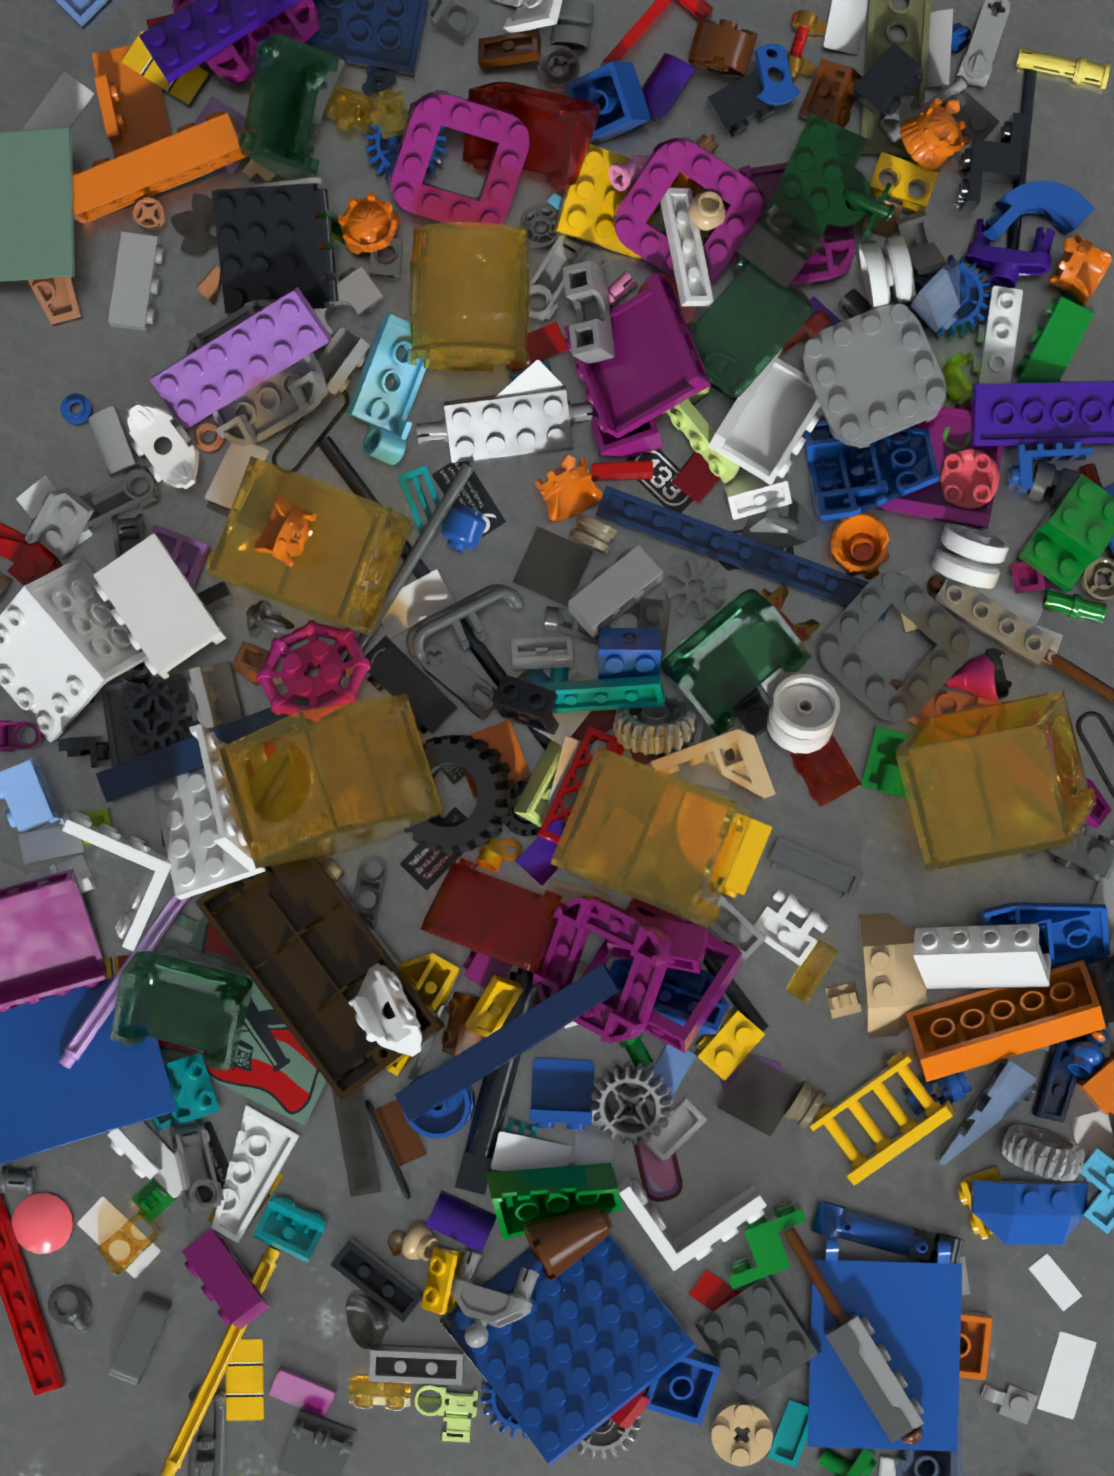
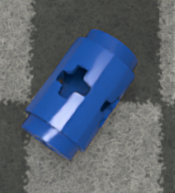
M963 1071L929 1082L926 1081L925 1076L918 1079L928 1093L932 1092V1084L938 1083L939 1086L945 1085V1088L941 1090L943 1094L941 1097H937L935 1094L930 1095L935 1102L939 1101L941 1105L947 1100L952 1104L966 1097L965 1093L972 1090ZM909 1087L904 1089L903 1092L916 1117L923 1115L925 1108Z

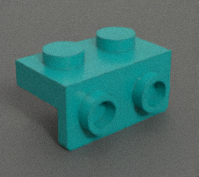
M272 1196L254 1231L253 1237L308 1263L327 1222L322 1220L323 1218L320 1214L312 1210L304 1211L296 1207L294 1202L288 1198Z

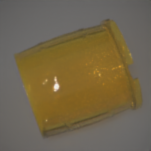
M476 222L437 223L413 229L409 286V326L412 348L408 349V364L416 365V359L424 360V368L451 371H493V364H507V370L529 366L530 352L526 351L530 303L528 231L504 224Z

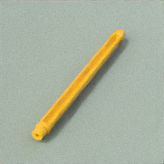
M267 1247L264 1256L260 1257L258 1266L251 1278L261 1294L274 1268L277 1266L275 1263L280 1254L279 1251L271 1247ZM233 1324L228 1326L169 1453L163 1461L165 1464L160 1472L161 1475L174 1476L177 1469L181 1468L192 1439L202 1422L247 1325L242 1329Z

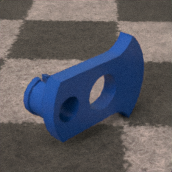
M778 44L761 46L754 52L761 82V92L757 98L771 105L786 104L793 100L801 91L792 82L786 49ZM770 67L779 69L782 74L780 82H774L769 78L768 69Z

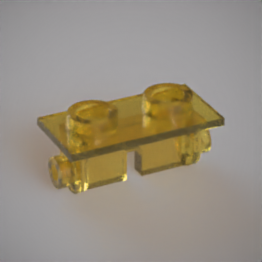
M356 1376V1379L350 1378L349 1391H355V1393H348L349 1404H355L354 1406L360 1409H371L373 1405L385 1406L388 1410L400 1411L404 1407H411L410 1396H405V1394H411L412 1383L384 1382V1388L381 1389L378 1388V1382L369 1381L368 1376Z

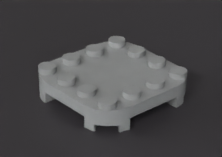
M259 299L245 303L244 307L202 333H196L188 341L190 344L186 355L276 299ZM313 352L212 413L219 425L215 429L222 439L226 438L235 444L243 446L265 440L313 411L328 393L323 371Z
M889 304L869 310L821 330L805 344L803 356L805 376L807 375L830 427L829 431L836 440L838 439L846 445L855 446L858 449L870 447V443L924 421L928 423L937 417V414L944 405L947 388L942 371L919 320L903 304Z

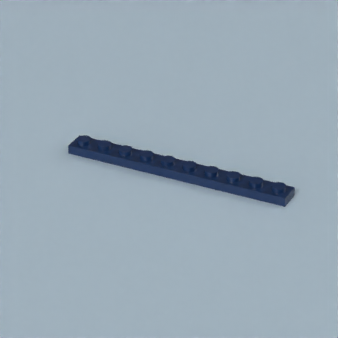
M608 486L605 488L596 513L598 517L843 607H847L869 583ZM888 607V608L886 609V611L878 618L879 620H881V621H884V620H885V617H886V614H887V612H888L889 607Z

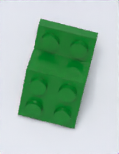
M1081 473L1063 499L1048 511L1018 557L1068 593L1086 567L1101 556L1114 536V497Z
M791 1201L782 1203L774 1207V1213L766 1216L763 1215L751 1224L747 1222L741 1225L754 1260L749 1262L747 1258H743L730 1264L731 1269L727 1270L726 1273L733 1289L791 1267L778 1231L807 1221L798 1203L795 1205Z

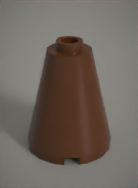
M597 1207L528 1222L523 1225L530 1248L536 1260H539L541 1265L544 1264L545 1268L541 1270L549 1282L559 1277L610 1235L609 1228L613 1227L606 1210L600 1212Z

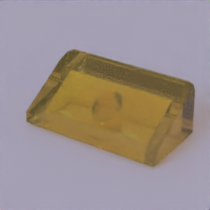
M817 939L818 942L801 967L799 966L786 989L787 992L805 1003L809 1002L839 953L837 949L820 939Z

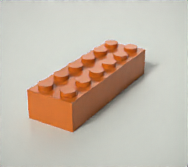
M218 111L205 117L206 122L196 126L194 123H188L177 129L178 133L169 137L166 134L156 136L149 140V145L139 149L138 146L126 148L120 152V157L112 160L108 157L92 163L93 168L82 172L81 169L73 170L74 219L83 224L137 203L143 198L152 197L252 156L240 122L229 113L224 114L223 111Z
M1084 960L1051 969L1050 987L988 988L906 1013L927 1082L1106 1029L1101 1006Z

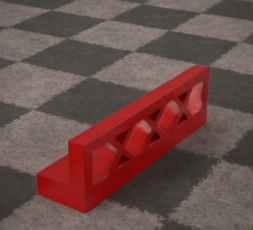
M588 727L538 832L539 837L561 845L563 853L575 857L624 753L623 745L617 743L615 736ZM592 737L607 743L604 752L593 756L590 755L588 746ZM586 753L587 758L582 760L584 754ZM599 760L597 766L595 767L594 762ZM590 764L594 772L591 779L578 783L575 776L577 769ZM572 780H573L574 783H575V785L570 786V784H571V782H572ZM587 787L583 794L581 789ZM578 791L581 798L579 805L566 810L562 802L564 796ZM559 807H561L562 812L557 813ZM574 814L573 817H572V819H571V821H570L569 815ZM565 817L568 828L563 837L548 831L552 822Z

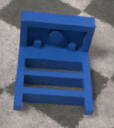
M1074 442L1066 449H1062V443H1055L1048 450H1044L1043 444H1037L1030 451H1025V445H1018L1011 451L1012 465L1011 468L1007 469L1008 486H1013V494L1027 493L1033 488L1032 462H1038V460L1044 462L1086 460V455L1094 454L1093 448H1081V442Z

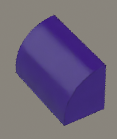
M668 53L662 55L641 87L651 119L660 125L695 72L694 67Z
M559 819L552 822L548 831L563 837L568 826ZM538 836L515 862L543 886L570 855L563 853L561 845Z
M441 1190L428 1218L426 1227L482 1252L497 1217L496 1214Z

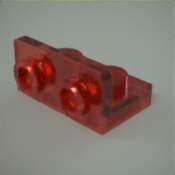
M833 734L829 742L820 750L808 754L793 752L790 754L796 771L802 775L809 787L811 797L817 801L820 807L861 784Z

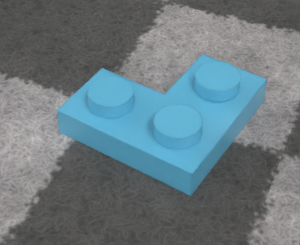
M1096 1146L1084 1161L1082 1171L1079 1173L1101 1189V1191L1090 1203L1083 1215L1108 1234L1114 1227V1159Z

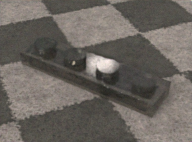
M332 1089L350 1196L354 1197L381 1192L369 1116L365 1106L364 1089L348 1101H341Z

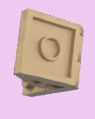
M740 729L649 762L653 774L660 772L661 777H665L680 771L679 764L689 761L691 767L709 760L707 754L711 753L719 776L760 799L776 794L755 737ZM733 751L735 758L733 761H728L725 758V754Z

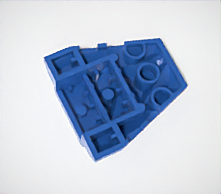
M826 420L818 421L811 433L807 430L803 433L804 439H806L804 444L807 455V469L816 514L821 521L853 517L939 481V472L928 429L909 427L870 443V447L860 449L855 446L846 445L838 439L836 440L829 431L830 427Z

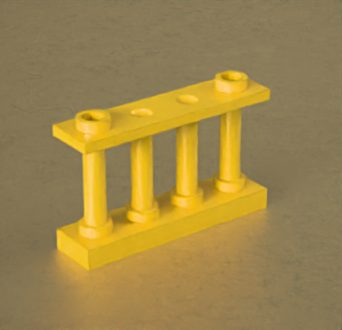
M912 1050L905 1055L901 1051L895 1054L886 1062L888 1064L887 1068L831 1108L828 1104L821 1107L809 1126L812 1131L821 1125L826 1127L851 1161L850 1166L852 1168L847 1177L854 1186L950 1119L955 1113L956 1109L949 1100L942 1105L939 1101L935 1102L907 1064L915 1056ZM898 1072L925 1108L924 1114L926 1116L918 1122L914 1119L910 1120L883 1084V1081ZM871 1090L875 1092L900 1126L899 1131L901 1134L892 1140L889 1136L885 1137L858 1101L859 1098ZM847 1107L876 1144L874 1148L877 1151L868 1157L865 1154L861 1155L834 1119V1116Z

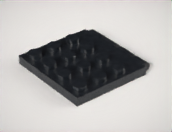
M317 183L217 189L212 191L225 314L234 313L244 307L245 303L253 300L278 299L297 286L313 309L330 307V302L339 301L337 279H327V274L336 273L334 248H324V243L333 242L330 217H321L320 213L330 211L327 189H318Z

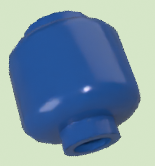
M462 504L459 508H452L441 530L443 537L448 539L447 546L460 552H464L465 547L469 549L476 548L486 528V523L482 519L483 514Z

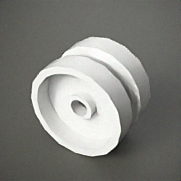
M897 235L886 238L884 242V257L881 247L875 240L859 243L861 273L871 309L889 305L890 288L898 304L913 302L916 298L914 272L904 237Z
M957 523L945 524L941 535V542L946 547L936 550L931 567L946 577L971 586L988 589L995 588L1000 570L994 564L1004 562L1009 544L995 535L971 526Z
M796 674L787 677L777 686L767 715V730L780 747L793 753L808 754L820 750L829 742L834 730L835 722L840 712V698L833 686L815 675Z

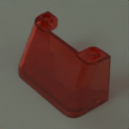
M493 82L469 89V100L501 110H509L527 128L529 149L522 169L547 175L546 181L552 183L551 187L554 189L568 190L570 186L577 184L599 119L600 105L598 103L511 82ZM465 133L462 161L474 164L476 169L488 170L496 142Z
M460 858L459 863L453 861L420 929L534 973L541 972L558 918L554 917V913L559 906L565 904L561 902L563 896L545 890L544 895L482 873L476 870L477 863Z

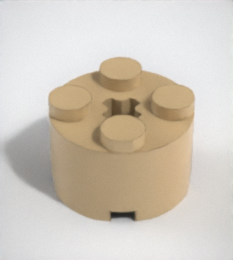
M734 1399L723 1403L713 1414L710 1424V1437L715 1451L724 1461L738 1467H744L760 1461L768 1453L773 1441V1429L767 1413L759 1404L753 1401L745 1404L743 1399ZM738 1426L741 1429L748 1427L746 1430L747 1436L745 1438L742 1436L736 1438L735 1428Z

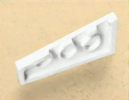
M246 1105L232 1159L227 1170L225 1184L222 1189L224 1200L221 1201V1206H217L211 1228L237 1243L241 1241L298 1141L300 1134L250 1105Z

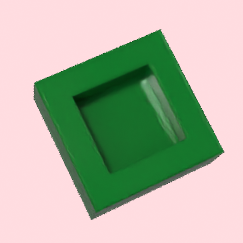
M154 1178L132 1198L133 1202L151 1221L176 1200Z

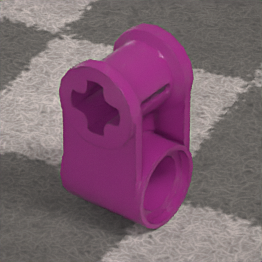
M0 721V752L33 750L39 748L45 741V736L34 722ZM27 727H32L36 733L35 740L31 744L25 743L22 738V733Z

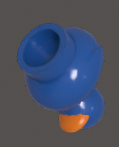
M1105 1029L1087 1034V1041L1075 1042L1070 1046L1068 1053L1071 1061L1068 1068L1073 1074L1082 1078H1090L1093 1071L1103 1067L1105 1055L1100 1047L1104 1046L1108 1040V1033Z

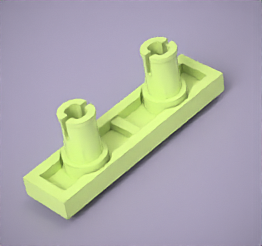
M707 387L666 412L670 416L673 425L678 430H681L689 439L694 451L700 453L708 462L712 473L720 477L726 484L735 477L740 466L708 447L716 432L693 406L694 403L710 393V388Z

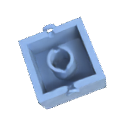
M36 756L0 772V799L4 798L9 807V810L5 811L11 827H16L18 831L27 832L49 822L54 823L61 820L39 762L35 761Z

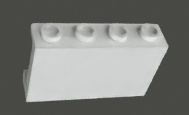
M773 343L708 445L712 450L772 485L777 475L781 478L785 476L792 464L791 461L787 460L791 452L797 456L806 439L801 437L805 430L811 433L820 418L815 414L820 404L807 375L805 376L801 371L779 359L778 356L782 348Z
M154 533L93 574L98 582L94 588L104 602L108 599L114 606V609L110 612L120 626L126 624L131 632L127 635L129 641L137 651L142 648L147 656L143 661L153 676L158 673L164 679L170 676L168 671L213 641L217 645L226 639L162 541Z
M1037 924L925 927L915 929L913 957L927 990L1050 987L1051 958L1049 953L1042 954L1039 946V926Z

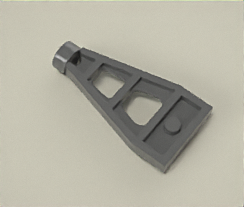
M641 598L623 614L630 613L635 615L637 618V628H661V662H664L671 601ZM547 606L545 631H558L599 646V634L592 638L588 632L582 631L579 628V622L570 614L568 608L559 609V607ZM558 614H561L564 619L560 626L557 625Z

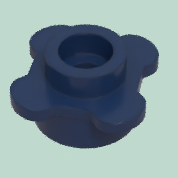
M369 66L366 70L367 80L362 85L363 93L366 95L372 94L380 97L382 100L388 99L391 96V84L396 80L395 73L392 70L383 71ZM381 80V85H377L376 81Z

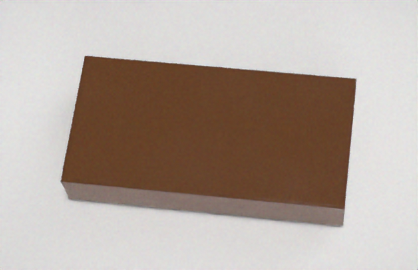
M398 1100L374 1109L398 1167L427 1155L419 1134L408 1124Z

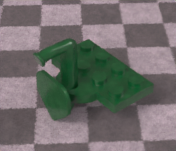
M810 114L759 227L816 253L828 225L836 227L852 226L865 216L870 221L864 232L863 240L869 242L882 219L884 218L886 222L889 221L895 211V205L888 204L894 184L888 182L879 200L872 197L869 182L864 174L855 168L866 145L867 138ZM846 202L850 204L853 210L847 207Z

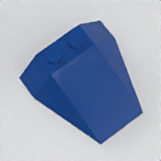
M1011 902L982 909L977 913L978 926L1037 924L1039 926V946L1042 954L1049 953L1051 969L1084 960L1087 967L1089 963L1110 955L1108 917L1105 904Z

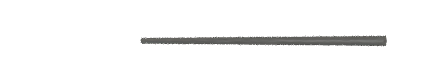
M464 463L356 639L362 652L370 642L474 469ZM349 652L343 661L344 663L352 661ZM349 674L346 675L345 679H344V677L342 678V680H341V685H342V686H343V684L345 683L346 679L348 678ZM320 722L305 727L300 731L253 809L256 828Z

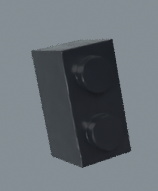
M893 43L852 87L854 98L880 120H883L887 114L891 116L898 110L902 103L901 99L908 92L913 93L923 81L922 66L897 44Z
M758 69L708 96L707 104L724 134L731 130L733 134H736L749 126V120L756 116L763 119L776 111L774 107L776 105L767 104L757 98L761 92Z

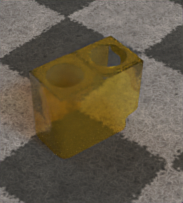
M141 1209L121 1227L122 1231L119 1229L95 1249L105 1258L110 1266V1270L114 1274L119 1275L126 1270L163 1232ZM137 1219H144L153 1229L151 1236L146 1240H138L131 1233V1226ZM116 1240H123L130 1247L129 1257L121 1262L113 1260L109 1255V1246Z

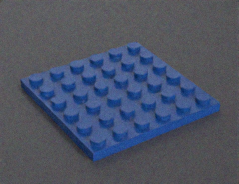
M611 1235L559 1277L550 1282L541 1270L545 1268L544 1264L541 1265L539 1260H536L531 1248H529L482 1287L509 1295V1293H513L521 1267L526 1268L527 1271L530 1269L539 1273L530 1298L533 1301L531 1312L525 1317L501 1328L487 1325L488 1341L480 1348H472L466 1343L464 1338L465 1330L468 1326L474 1324L475 1321L467 1317L459 1306L453 1310V1313H449L442 1319L549 1465H553L697 1347Z

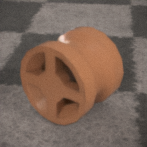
M150 197L143 198L134 206V219L143 230L156 231L165 223V210L156 199Z

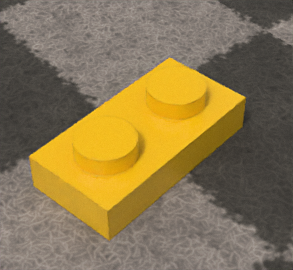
M494 975L465 1023L467 1030L487 1037L500 1029L524 990L520 983Z

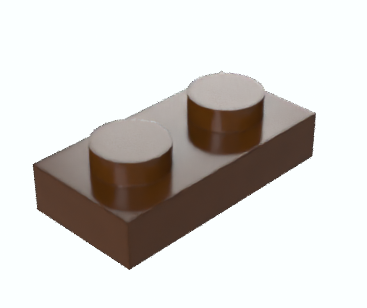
M538 29L479 39L478 63L481 69L541 60V36Z

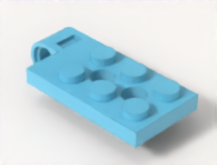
M390 313L383 314L346 413L370 424L363 442L364 453L390 465H395L404 455L406 438L412 425L411 422L407 421L439 336ZM400 345H403L405 347V356L401 361H398L396 350ZM392 373L395 382L393 387L387 390L385 379Z

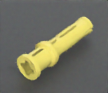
M1020 47L1016 67L1073 78L1072 81L1076 84L1086 82L1100 85L1101 89H1106L1111 62L1107 61L1105 64L1086 60L1084 56L1077 59L1065 58Z

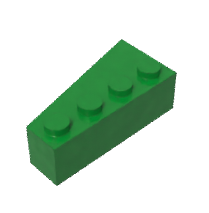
M1060 292L1057 300L1052 298L1044 314L1048 318L1043 328L1038 326L1030 341L1034 344L1030 354L1024 353L1016 368L1020 372L1016 382L1060 381L1095 314L1094 308L1087 304L1079 303L1077 299L1063 292Z
M611 1163L486 1172L490 1195L503 1240L525 1235L523 1225L528 1222L597 1207L600 1212L606 1210L607 1214L623 1210Z

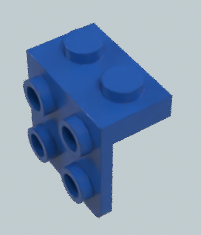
M535 1059L533 1062L529 1122H536L537 1128H554V1123H566L567 1129L585 1130V1124L591 1125L593 1110L590 1109V1105L593 1102L591 1093L594 1090V1063L590 1060Z

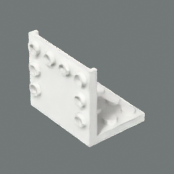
M82 557L25 585L0 615V684L30 720L37 724L42 734L50 743L58 739L106 682L142 663L147 658L142 648L137 651L129 641L127 635L131 632L126 624L120 626L110 611L114 609V606L108 599L104 602L94 588L98 584L93 576L95 573Z
M202 724L189 728L190 733L199 741L204 767L153 785L167 857L172 864L170 871L175 895L180 900L266 871L242 760L236 752H232L225 742H221L214 732H210Z
M72 810L71 815L64 812L59 824L64 825L63 832L147 867L140 885L134 884L127 899L128 903H130V908L127 914L121 912L115 926L121 946L134 952L172 864L165 855L151 850L150 847L145 845L146 841L129 834L128 839H125L117 833L118 829L103 822L100 823L99 827L92 824L89 816Z
M628 1176L617 1182L620 1196L673 1271L694 1257L700 1260L713 1250L712 1244L719 1239L726 1242L739 1232L736 1227L746 1220L751 1224L765 1214L763 1208L767 1206L761 1194L752 1185L673 1241L665 1230L667 1227L660 1211L654 1204L651 1206L647 1205L649 1202L647 1200V1193L638 1180L630 1181Z

